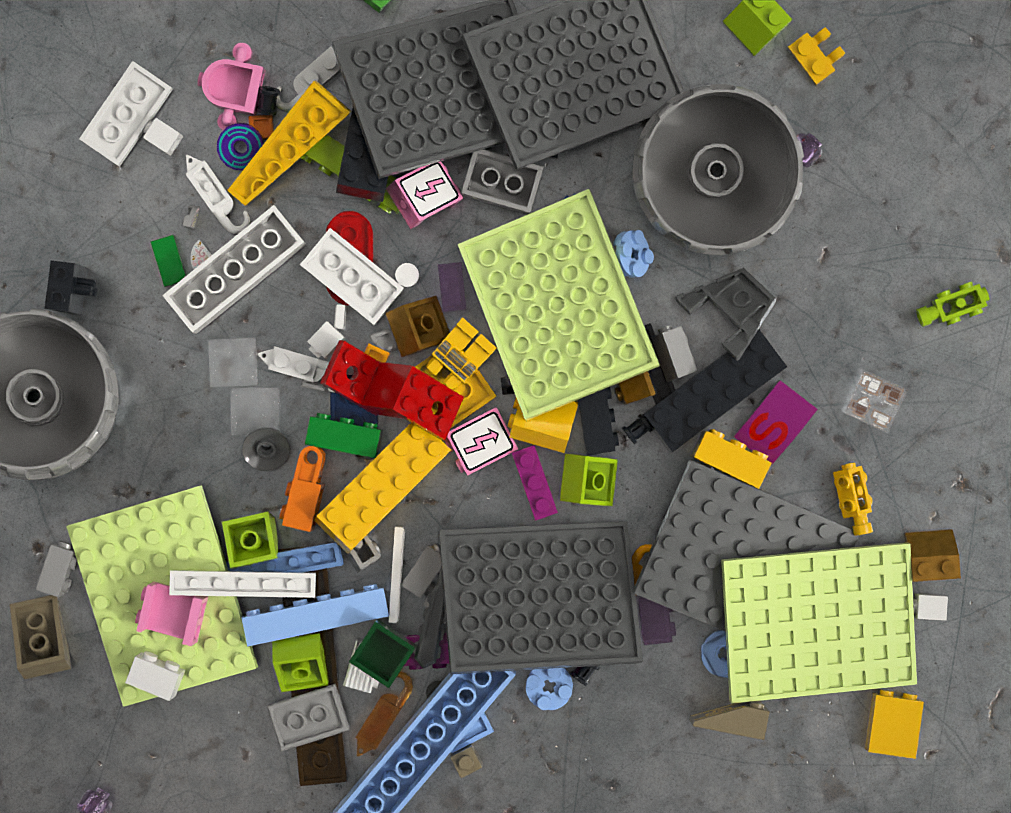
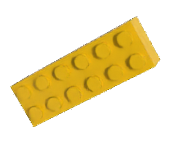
M410 423L316 516L314 521L349 554L451 449L441 439Z

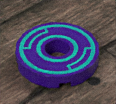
M235 123L229 125L220 133L217 140V152L220 160L226 166L234 170L243 171L263 146L264 140L261 133L254 127H251V125ZM239 140L245 142L247 145L246 152H238L234 147L235 142Z

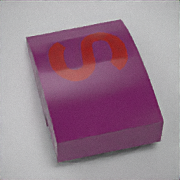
M778 380L733 437L747 445L746 447L751 451L757 450L767 455V461L773 464L818 409L781 380Z

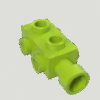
M971 281L958 286L960 291L952 294L950 289L936 294L938 299L931 301L933 306L928 308L923 306L916 309L920 325L924 327L938 319L939 323L946 321L948 326L961 321L960 316L968 313L969 317L984 313L982 308L988 306L986 301H989V294L986 288H981L980 284L973 285ZM966 296H970L972 298L971 304L966 303ZM944 304L950 306L948 313L944 312L942 308Z

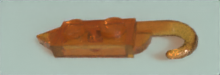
M400 671L396 677L404 681V687L398 696L391 693L383 694L356 735L357 757L372 749L376 750L410 696L413 682L406 673Z

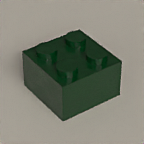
M377 619L349 660V663L387 688H390L417 645Z

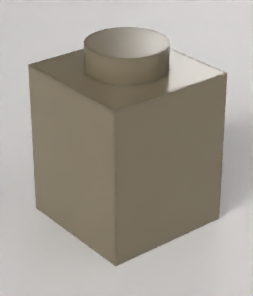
M473 743L450 755L460 778L481 769L483 766Z

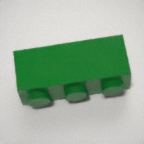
M317 413L316 417L310 416L305 445L371 458L377 457L382 430L377 429L378 424L363 422V426L355 425L353 419L340 417V421L330 420L331 415Z

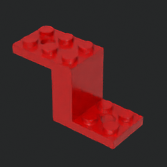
M339 340L320 384L372 414L406 419L441 440H446L464 399L462 395L412 365L379 362L343 340ZM351 366L353 368V376L349 379L347 377V369ZM434 402H437L438 410L433 414L432 405Z

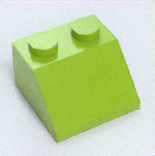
M742 0L722 22L755 56L790 24L792 18L775 0Z
M565 453L560 501L613 506L618 459Z
M263 512L222 522L231 569L278 558V534L275 518L271 513Z
M320 633L272 641L273 665L281 692L328 686L324 648Z

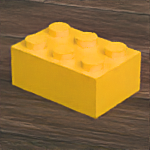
M710 429L709 432L702 431L691 457L759 489L772 464L767 461L768 456L757 450H752V452L745 450L747 445L737 440L731 439L728 442L723 439L724 434L714 429Z

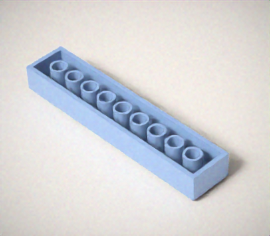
M516 671L467 674L449 673L331 813H399L515 677Z

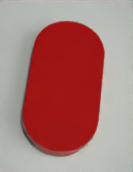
M343 211L332 218L327 225L326 232L331 228L373 262V229L367 218L355 211ZM326 286L328 293L336 302L350 306Z

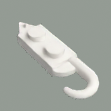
M329 47L296 76L293 86L298 95L293 100L284 103L277 96L276 106L279 109L290 111L313 81L316 80L324 86L341 71L332 47Z
M186 155V176L223 228L229 233L239 234L250 223V216L247 211L243 212V224L240 226L233 225L226 216L231 212L234 205L229 193L205 160L202 162Z
M275 346L274 349L257 354L269 366V370L311 382H319L329 364L328 361Z

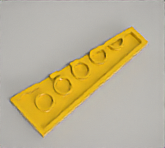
M316 80L313 81L227 191L242 204L248 205L352 111Z

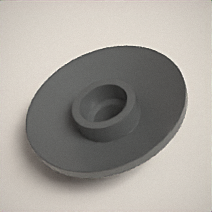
M259 428L246 436L242 445V453L250 466L258 470L269 471L279 468L287 461L290 454V445L285 435L280 431L272 428ZM262 444H269L270 446L264 447Z

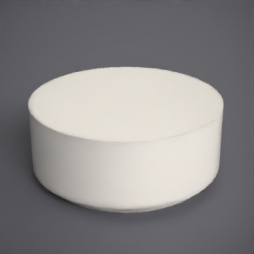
M404 263L397 268L395 277L401 286L412 287L419 280V271L413 264Z

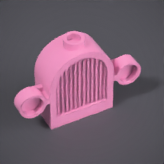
M238 43L234 46L232 53L235 61L229 59L215 61L208 66L205 72H200L198 77V86L202 87L207 99L216 107L224 110L217 120L218 126L222 130L229 125L237 123V119L233 115L234 112L256 116L257 114L256 107L259 105L261 95L259 87L263 86L266 70L262 66L246 63L252 58V50L246 43Z

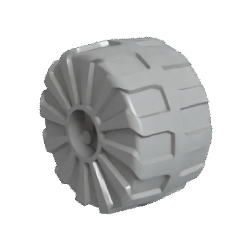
M726 84L704 85L689 89L671 98L648 120L639 136L634 151L632 165L633 185L643 213L653 227L665 238L682 248L697 253L709 255L732 254L760 244L782 227L801 195L803 187L802 158L804 154L800 140L797 139L792 126L787 120V116L778 106L746 88ZM714 163H718L722 167V174L719 177H714L710 173V167Z
M32 308L30 311L14 313L2 312L0 313V474L21 480H44L74 471L88 462L107 441L113 429L118 411L119 387L112 361L104 347L92 333L67 317L52 313L49 310ZM33 390L40 393V398L35 403L28 401V394Z

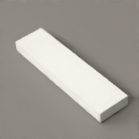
M396 526L394 531L389 623H397L400 618L405 542L404 526Z

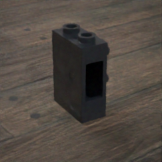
M51 260L45 309L82 315L84 296L96 297L98 294L96 280L87 279L88 268L75 263Z

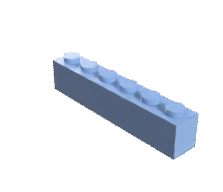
M377 584L363 586L364 590L354 592V589L340 591V596L331 597L330 594L316 596L317 600L307 602L306 598L293 601V606L284 607L283 603L269 606L270 610L260 612V609L245 611L246 616H242V623L247 647L388 617L389 613L384 588L378 587Z

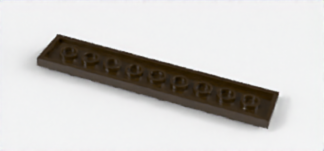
M302 547L278 549V552ZM328 568L306 572L316 573L315 598L282 597L284 607L293 606V601L307 598V602L317 600L316 596L330 594ZM334 628L309 633H320L324 648L328 686L336 684L340 696ZM326 686L291 691V697ZM343 732L296 747L300 786L348 781Z

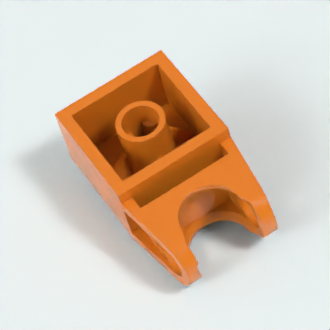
M308 446L299 454L293 481L288 482L285 496H289L288 502L282 506L279 519L283 520V526L308 532L315 530L316 522L314 519L319 513L325 484L321 483L326 454L320 447ZM310 451H315L318 455V460L315 464L308 461L307 456Z

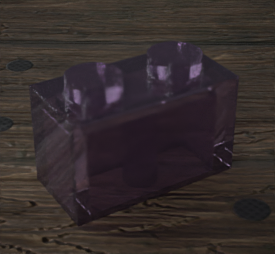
M462 262L438 264L443 313L467 311Z
M637 596L643 644L652 645L673 642L672 636H676L675 622H670L669 615L673 610Z

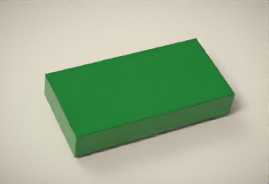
M170 235L151 241L164 287L177 284L187 275L175 236Z

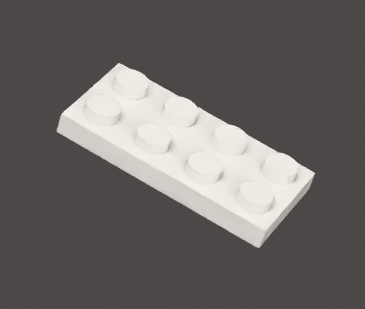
M132 61L79 139L120 167L143 134L146 125L152 121L173 88Z
M329 228L300 264L373 325L378 322L404 290L399 283L331 228Z

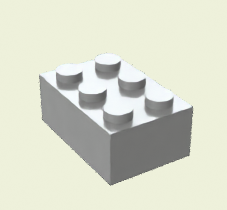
M483 149L475 151L472 154L461 194L463 197L528 215L532 211L543 167L530 164L516 170L511 157Z

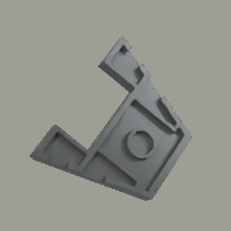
M745 268L716 279V282L707 286H698L694 288L695 291L685 295L681 293L675 297L676 302L689 315L710 300L738 328L735 333L722 342L723 348L736 361L741 358L776 303L775 297Z

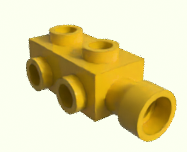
M855 462L841 465L842 470L833 472L843 518L853 517L854 526L852 528L854 536L871 533L873 529L871 522H868L867 513L872 512L871 505L873 501L867 491V474L863 471L862 465L856 466Z

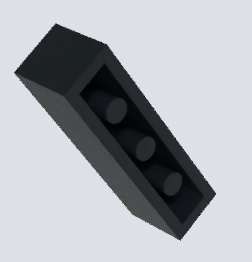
M610 387L578 399L587 456L616 451L615 446H619L618 434L612 431L611 423L615 422L614 409H609L608 399H612Z

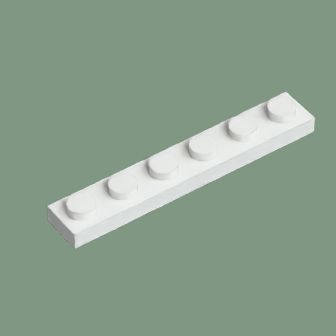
M170 570L169 595L315 598L316 573Z

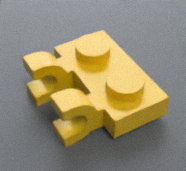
M826 27L812 38L807 32L788 46L790 52L815 85L835 71L832 64L845 54L840 46L827 56L820 50L818 45L831 35Z

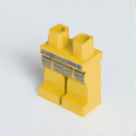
M462 317L432 353V358L427 364L426 369L436 376L443 367L446 368L450 374L442 383L453 390L461 383L464 384L491 356L497 347L480 334L471 346L464 351V348L479 331Z

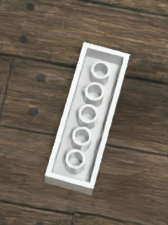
M273 205L162 296L192 333L197 334L307 244L278 208Z

